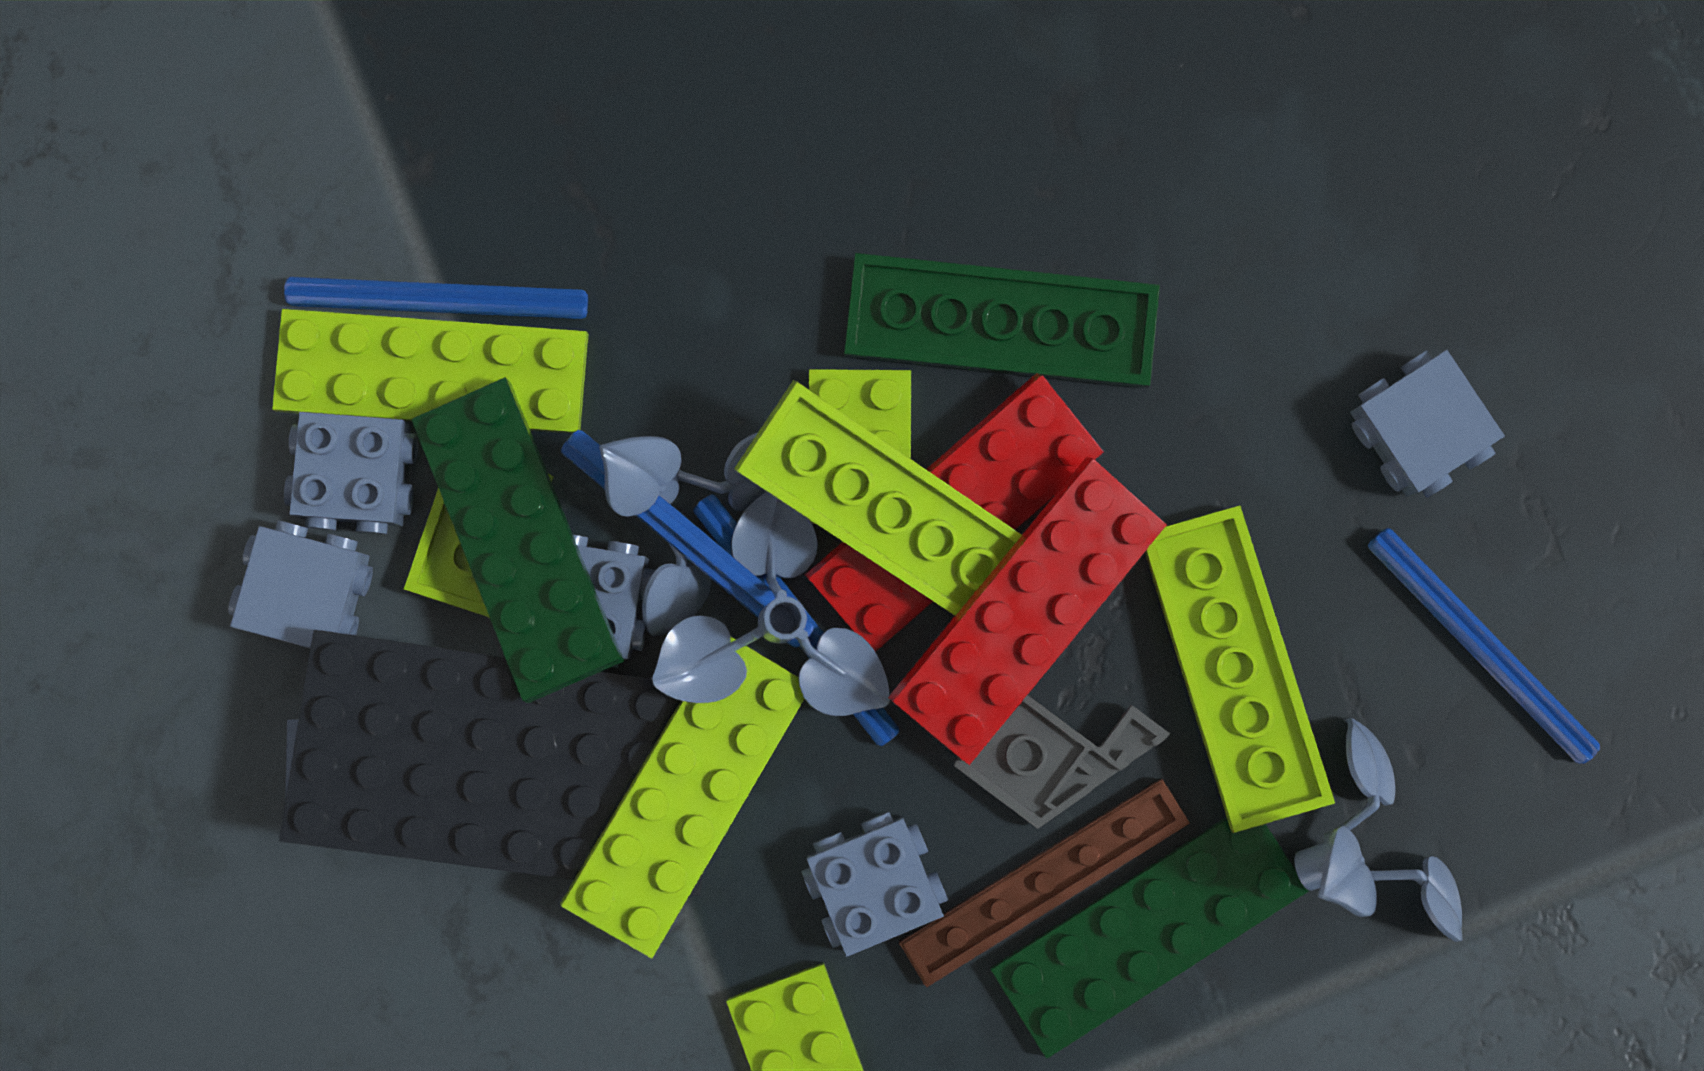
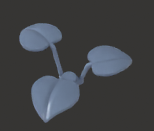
M757 433L741 440L734 447L725 464L724 476L726 481L715 482L681 471L679 469L681 466L680 451L673 442L666 438L652 436L633 437L601 445L600 452L605 469L607 502L612 510L621 516L638 515L648 510L655 503L658 495L669 504L672 503L679 492L678 481H683L721 494L729 492V505L737 511H745L753 501L767 492L734 469ZM671 545L670 547L676 555V564H664L656 569L649 579L643 596V622L646 631L653 637L664 635L670 632L682 620L693 617L705 603L711 588V578L692 562L688 563V559Z
M768 491L753 501L736 524L731 540L732 556L755 576L766 574L767 584L775 599L761 610L758 617V628L731 642L727 627L712 617L693 616L675 625L663 641L652 676L654 687L667 696L684 702L710 703L722 700L733 694L746 678L747 669L745 662L735 651L764 636L773 643H785L795 638L798 640L804 653L811 657L802 665L798 681L803 698L816 711L830 716H846L866 710L883 708L889 704L890 700L888 698L889 686L884 668L874 649L862 636L848 629L832 628L822 634L816 649L811 646L808 640V633L804 630L807 622L806 611L799 601L787 597L786 591L781 589L778 584L776 575L790 579L801 575L809 568L817 554L818 544L815 529L807 517Z
M1351 718L1344 719L1348 724L1346 734L1348 766L1356 785L1367 796V803L1364 808L1338 828L1323 834L1324 843L1296 852L1295 868L1301 883L1309 891L1320 888L1319 898L1337 903L1357 916L1367 917L1374 913L1376 907L1374 881L1414 880L1422 886V904L1435 926L1454 942L1463 941L1461 929L1462 906L1459 891L1450 870L1440 859L1434 856L1425 858L1423 860V871L1419 869L1370 871L1367 865L1364 864L1365 860L1359 843L1350 830L1378 810L1380 802L1385 806L1393 804L1395 799V777L1390 759L1375 735L1360 722Z

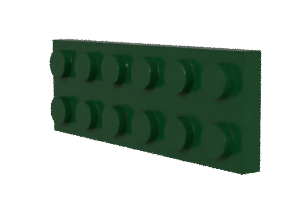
M855 253L845 357L1034 376L1038 373L1043 375L1044 378L1148 388L1151 383L1160 285Z
M504 377L412 418L415 430L522 701L527 704L623 662L624 659L511 382Z
M1225 817L991 966L990 969L1044 1056L1048 1059L1309 891L1301 883L1296 870L1266 824L1232 833L1228 819Z

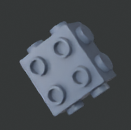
M1427 350L1400 367L1406 376L1391 386L1383 378L1358 394L1363 404L1350 412L1355 419V422L1352 423V428L1356 436L1366 448L1370 449L1373 447L1384 463L1380 467L1384 478L1395 491L1399 492L1402 490L1406 497L1422 491L1425 497L1428 498L1453 482L1448 474L1463 463H1465L1469 470L1483 463L1496 454L1491 445L1505 437L1448 350L1434 358L1430 356Z
M299 412L298 424L292 425L289 434V451L291 455H295L294 473L287 476L284 486V502L286 506H290V515L305 519V528L334 531L336 530L337 521L356 523V532L370 534H387L388 525L403 526L404 515L411 514L414 500L413 485L407 484L408 465L415 464L418 455V435L411 433L412 425L400 419Z
M278 520L275 530L259 526L256 536L251 535L244 549L243 564L247 566L242 586L237 585L234 588L229 601L228 613L233 615L230 627L311 648L313 629L356 635L359 617L353 615L358 597H364L371 584L373 567L367 566L370 556L355 551L357 541L327 533L325 543L306 538L308 528Z
M573 535L623 659L632 660L634 650L642 651L644 647L646 629L643 620L639 618L646 586L656 570L648 569L649 559L638 555L639 546L608 541L607 550L587 547V537Z
M886 812L861 823L863 833L846 840L842 832L825 837L813 843L816 852L807 856L810 868L802 870L805 883L813 900L819 897L823 898L830 915L821 919L832 948L842 945L846 957L943 917L939 904L948 901V898L937 872L927 875L919 856L927 853L928 850L917 823L907 827L903 816L893 820L890 812Z

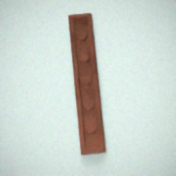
M1159 779L943 913V917L927 923L899 941V944L927 988L1190 823L1163 779Z

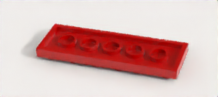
M1036 373L926 470L1015 530L1060 490L1086 457L1095 460L1104 451L1044 376ZM845 542L839 544L805 574L852 631L862 636L875 652L933 602Z
M1086 457L888 698L961 760L970 765L1167 524L1097 461Z

